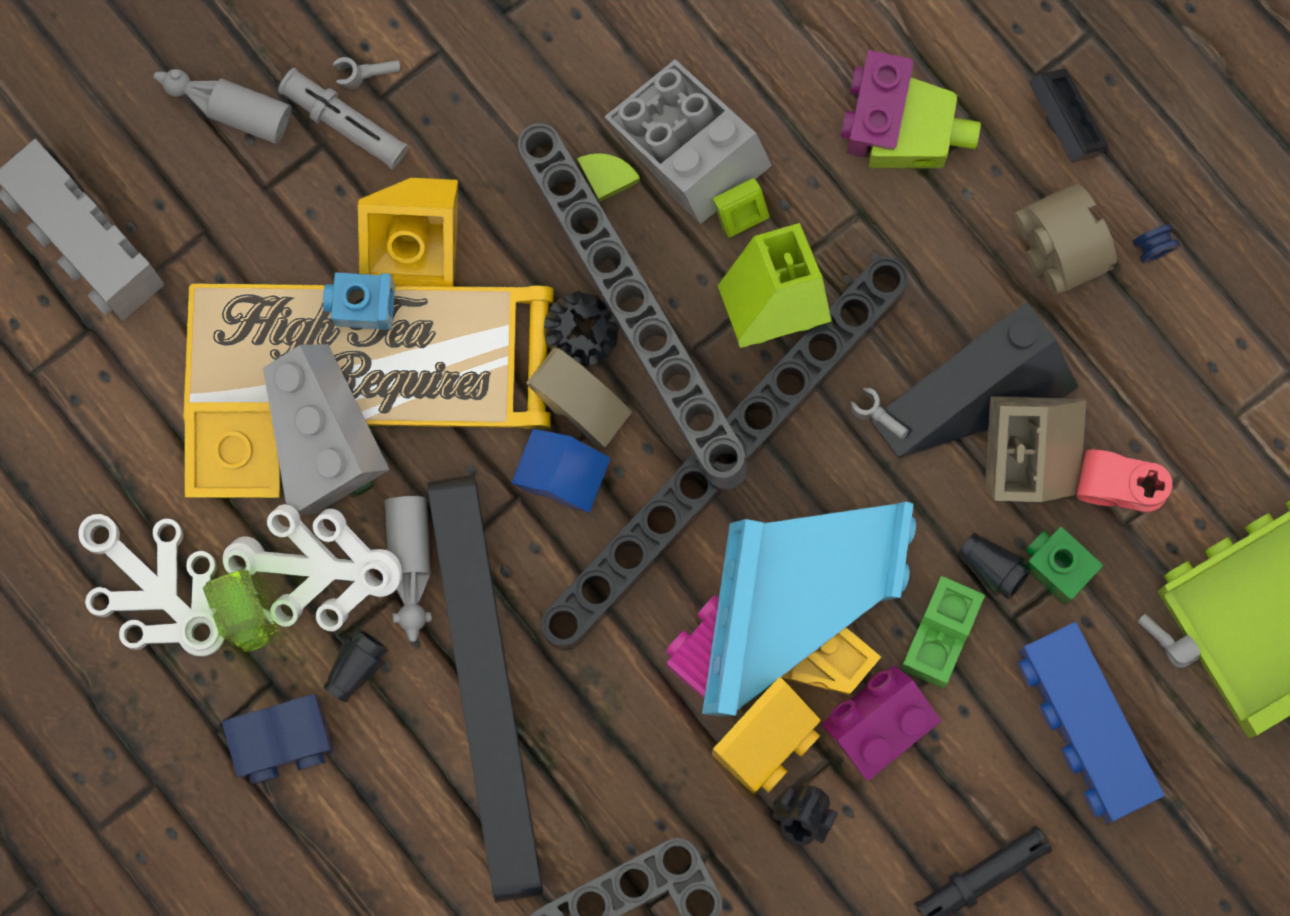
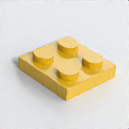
M185 402V497H282V477L269 402Z

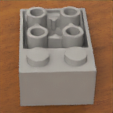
M675 59L604 117L667 192L700 224L716 212L713 197L752 178L756 179L772 166L757 133Z

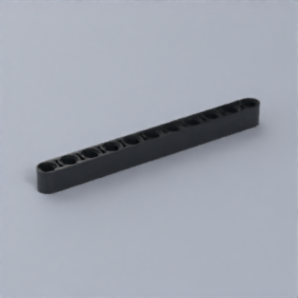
M883 257L872 262L829 308L832 322L809 329L726 418L743 447L748 464L899 303L904 295L908 281L906 268L900 261L890 257ZM878 274H889L897 281L898 287L892 292H881L874 286L872 279ZM856 307L863 311L866 316V322L861 326H849L842 320L841 312L846 308ZM816 341H826L833 347L835 354L829 360L820 361L812 357L809 347ZM784 375H794L802 382L803 389L798 394L786 395L779 390L777 386L778 379ZM752 409H763L769 414L771 423L765 429H753L746 423L745 415ZM694 454L548 608L542 619V630L550 646L557 650L567 651L580 645L722 493L724 489L714 486L708 480ZM715 459L713 468L719 472H726L735 467L737 460L731 464H721ZM690 477L700 478L707 485V491L701 498L690 499L681 492L680 486L682 482ZM659 511L671 514L675 520L673 529L664 534L655 533L648 526V520L651 515ZM625 546H634L641 551L643 559L637 567L626 569L619 566L616 562L617 552ZM591 581H603L609 586L610 595L603 603L593 604L584 598L583 590ZM558 616H571L578 623L575 634L570 638L559 639L551 633V624Z

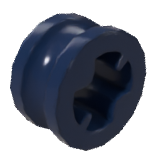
M1171 224L1154 228L1132 241L1135 248L1142 250V255L1140 256L1141 263H1149L1162 258L1181 246L1179 240L1171 238L1170 234L1173 231Z

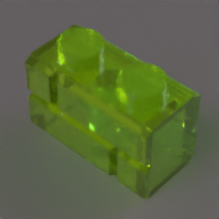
M240 569L206 582L203 591L209 608L215 612L212 616L222 638L233 646L242 647L243 652L252 651L270 643L268 636L274 634L278 628L270 613L271 609L266 605L268 601L261 582L250 571Z

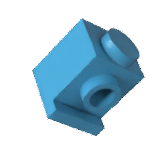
M335 273L334 284H326L324 288L323 310L324 312L331 313V320L336 327L392 330L396 284L391 274ZM352 291H363L365 293L364 300L359 304L349 303L348 297Z

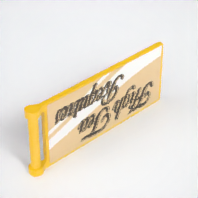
M191 284L189 286L184 420L185 402H269L263 370L265 366L299 345L328 344L368 426L550 429L551 413L546 412V404L529 386L527 411L514 412L516 303L530 304L529 380L548 356V345L544 335V322L549 311V305L554 303V289L552 287L396 286L392 330L336 327L331 320V313L324 312L323 310L325 285ZM352 291L348 297V302L351 304L361 303L364 300L365 293L363 291Z

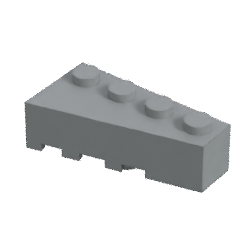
M36 139L0 168V185L2 186L0 189V199L14 215L22 209L29 216L32 222L26 228L44 248L53 243L63 254L56 262L74 282L81 277L88 282L93 290L87 296L105 316L114 311L123 322L165 285L149 262L135 250L115 225L112 226L109 223L107 217L84 192L82 193L73 179Z

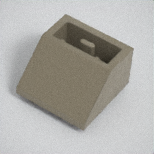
M990 396L985 491L994 501L1045 502L1076 495L1083 460L1086 400Z

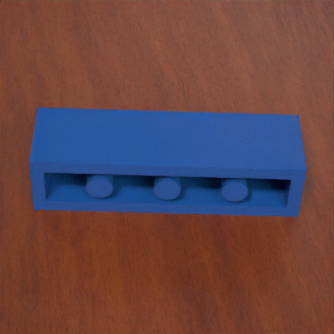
M1076 621L1024 646L1019 651L1022 660L1017 662L1020 673L1030 688L1035 685L1037 686L1044 700V703L1039 705L1040 712L1051 731L1058 728L1066 744L1065 747L1061 748L1064 760L1073 774L1081 773L1088 787V790L1083 792V796L1094 817L1102 816L1107 824L1164 797L1165 795Z

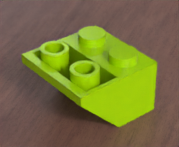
M800 223L754 236L718 284L721 299L740 348L761 344L773 338L809 330L815 326L832 322L823 278Z

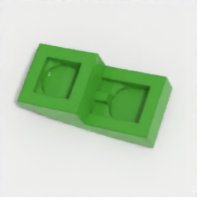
M941 576L900 670L944 689L950 679L964 642L970 633L985 594Z

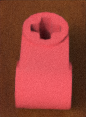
M1086 450L1076 498L1095 505L1116 506L1151 513L1158 510L1169 497L1172 490V478L1163 466L1156 463L1126 458L1109 451ZM1145 478L1152 479L1153 488L1158 490L1155 491L1152 498L1144 496V488L1137 486L1142 485Z

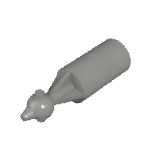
M172 69L168 72L156 71L154 74V79L163 85V89L168 95L180 97L186 94L207 118L274 144L280 142L286 131L292 111V106L222 78L219 81H190L189 76L180 69Z
M421 496L394 497L385 500L387 551L393 553L401 564L402 580L396 591L404 606L398 613L392 614V622L399 623L401 628L405 630L409 642H415L425 622H431V612H425L418 605L431 575L428 502L426 497Z

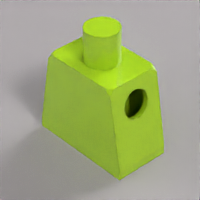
M910 78L897 146L894 150L872 146L868 167L942 168L947 159L949 145L976 150L981 122L954 118L957 102L956 93Z

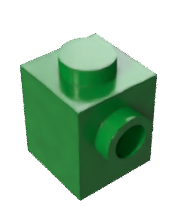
M1061 526L1052 536L1044 530L1025 550L1032 557L1025 564L1031 569L1030 574L1065 606L1104 566Z

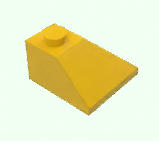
M409 178L359 199V274H391L396 286L453 287L458 228V180Z

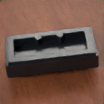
M1066 69L1040 73L1029 81L1047 115L1046 119L1050 129L1058 135L1072 163L1098 157L1109 149Z

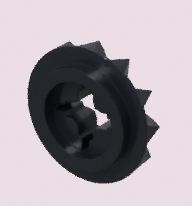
M580 291L558 299L546 315L544 335L550 350L559 348L583 367L592 366L603 361L617 345L619 326L605 302L599 298V295H590ZM574 317H578L581 322L588 319L592 320L593 318L597 320L589 331L592 337L591 340H587L584 335H580L577 338L574 336L570 340L567 339V336L572 333L571 330L576 326L573 320Z

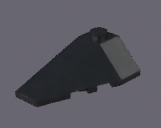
M1026 302L884 409L887 411V414L909 430L904 439H900L873 418L870 419V422L897 459L951 443L953 440L969 435L987 432L989 427L990 396L1064 398L1077 389L1078 385L1056 339L1028 302Z

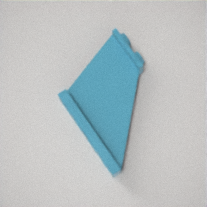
M902 502L770 523L748 519L730 523L702 714L717 717L736 716L738 709L879 601L901 598V593L908 584L910 573L909 566L906 564L907 549L914 538L916 521L912 517L914 503Z

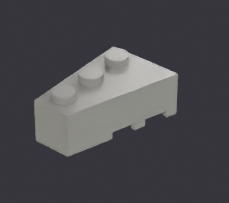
M328 344L299 345L263 368L285 501L287 505L294 507L300 516L319 513L390 470Z

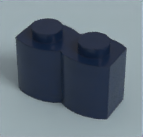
M316 694L290 700L222 722L237 778L250 777L252 785L280 777L278 768L296 763L297 769L300 771L326 763L324 754L334 751L320 698Z

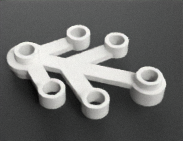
M280 505L268 516L267 525L269 530L278 537L288 536L305 555L265 552L257 540L247 536L235 539L223 553V564L226 571L236 578L246 579L253 576L257 571L309 576L291 594L280 596L271 606L270 613L272 619L278 625L285 627L293 625L302 615L303 608L335 579L354 582L338 599H328L318 608L316 621L321 628L327 631L339 629L347 620L348 613L369 594L377 597L387 596L396 590L402 580V569L398 558L387 550H370L346 525V520L342 513L335 509L324 510L314 520L313 530L315 535L300 520L298 511L290 505ZM278 515L287 517L290 527L281 525L278 521ZM323 519L331 520L335 524L336 531L328 530L324 526ZM319 539L326 542L335 540L352 560L337 559ZM234 555L241 556L246 562V567L240 565ZM370 569L379 570L383 575V580L375 578ZM281 604L289 606L293 611V616L283 613ZM326 609L334 610L338 615V620L330 619L326 614Z
M94 514L87 517L81 523L78 533L81 544L92 553L109 556L144 590L111 592L103 587L94 588L86 596L85 604L88 611L97 617H107L114 611L165 610L177 622L175 624L146 626L141 621L129 620L121 626L119 631V638L123 645L132 650H139L147 644L180 643L185 651L201 657L215 653L222 646L226 635L225 625L220 616L211 611V578L217 571V563L213 556L205 551H197L189 556L186 568L193 577L191 608L178 597L177 546L182 542L184 534L182 527L176 521L162 519L153 528V538L157 543V576L119 540V528L109 517L102 514ZM166 526H174L176 529V536L170 542H163L160 538V532ZM99 528H107L109 531L108 540L105 543L96 544L93 540L94 532ZM199 558H207L210 562L209 570L204 574H196L194 572V563ZM100 594H106L109 598L107 608L101 611L95 610L93 606L95 597ZM202 624L208 625L210 628L209 638L201 642L196 641L194 637L196 627ZM134 626L141 627L143 631L142 639L137 643H129L127 640L128 630Z

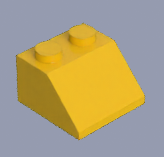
M778 677L713 748L712 756L753 794L761 787L769 793L788 772L782 764L793 751L802 757L820 737L814 728L821 720L781 677Z

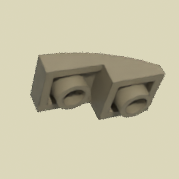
M559 348L552 349L526 383L555 414L566 416L597 447L605 448L632 413L609 388Z

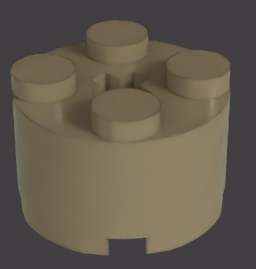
M1077 183L1013 213L1019 232L1024 238H1027L1031 248L1025 252L1027 263L1036 277L1044 274L1046 282L1054 295L1065 293L1114 269L1112 265L1117 263L1115 246L1104 219L1097 221L1088 210L1096 204L1089 193Z

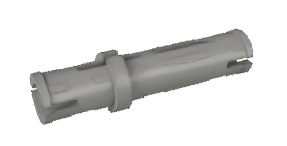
M296 68L289 70L278 87V93L285 95L310 112V119L319 124L323 121L354 144L388 165V168L394 170L404 158L409 148L408 144L401 142L370 119L339 100V94L333 89H323L298 72Z

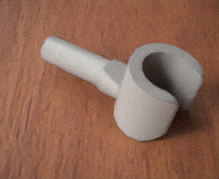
M341 57L333 63V67L336 70L353 68L352 75L349 78L336 81L346 90L358 88L365 78L400 72L399 60L371 65H357L352 59Z
M863 388L861 390L862 394L871 399L873 407L869 410H862L851 401L850 409L853 415L859 419H869L872 417L900 439H904L909 430L879 406L880 400L875 390Z
M1144 614L1138 620V623L1160 642L1174 667L1184 668L1198 660L1200 650L1189 635L1174 642L1172 637L1148 615Z

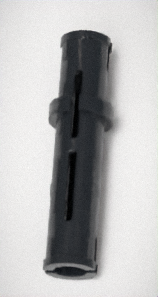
M1033 826L1030 828L1031 830L964 873L959 874L955 872L948 876V883L922 900L913 903L918 913L921 912L922 916H951L963 907L970 909L977 905V898L1045 854L1051 853V846L1049 842H1043L1045 836L1037 826Z

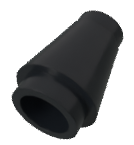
M973 533L966 540L958 552V556L965 560V563L995 596L1001 594L1006 599H1010L1021 588L1031 573V569L1024 564L1025 558L984 537H980L976 533Z
M357 628L352 636L346 635L328 680L323 686L324 689L337 699L347 703L350 697L386 663L383 657L389 649L372 635Z

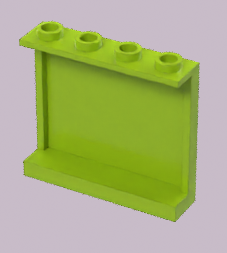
M1290 501L1285 503L1289 512L1276 520L1268 513L1246 526L1245 529L1249 536L1233 544L1231 539L1227 537L1204 551L1208 560L1197 567L1192 568L1189 561L1165 574L1164 577L1168 584L1157 591L1184 636L1189 635L1198 646L1200 662L1248 739L1259 735L1290 716Z

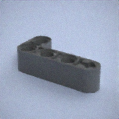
M674 838L661 843L544 905L530 916H565L559 910V907L566 903L569 904L571 916H580L577 909L578 902L584 894L590 892L597 893L604 899L605 911L602 916H623L666 892H669L681 916H691L686 908V899L692 892L697 890L705 891L713 898L714 909L709 916H719L722 909V899L697 849L685 839ZM671 848H683L690 854L691 866L684 874H671L664 867L663 857ZM631 870L643 872L649 881L646 893L637 898L628 897L622 892L620 887L623 875Z

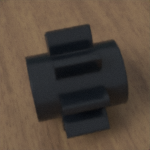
M806 785L800 787L797 792L788 787L773 818L782 821L780 829L786 839L798 845H807L814 838L821 843L825 841L838 813L829 809L830 799L823 790L815 786Z

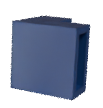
M532 429L512 484L531 494L551 498L571 509L590 513L611 458L571 436Z

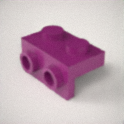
M868 50L865 67L855 66L850 94L859 95L856 111L846 110L841 138L850 139L847 154L865 157L868 146L888 150L896 148L913 68V60L911 58Z
M892 666L888 670L874 675L869 680L867 687L851 700L837 705L832 710L830 717L823 721L821 726L837 742L859 774L866 781H869L938 725L941 719L914 681L899 668Z

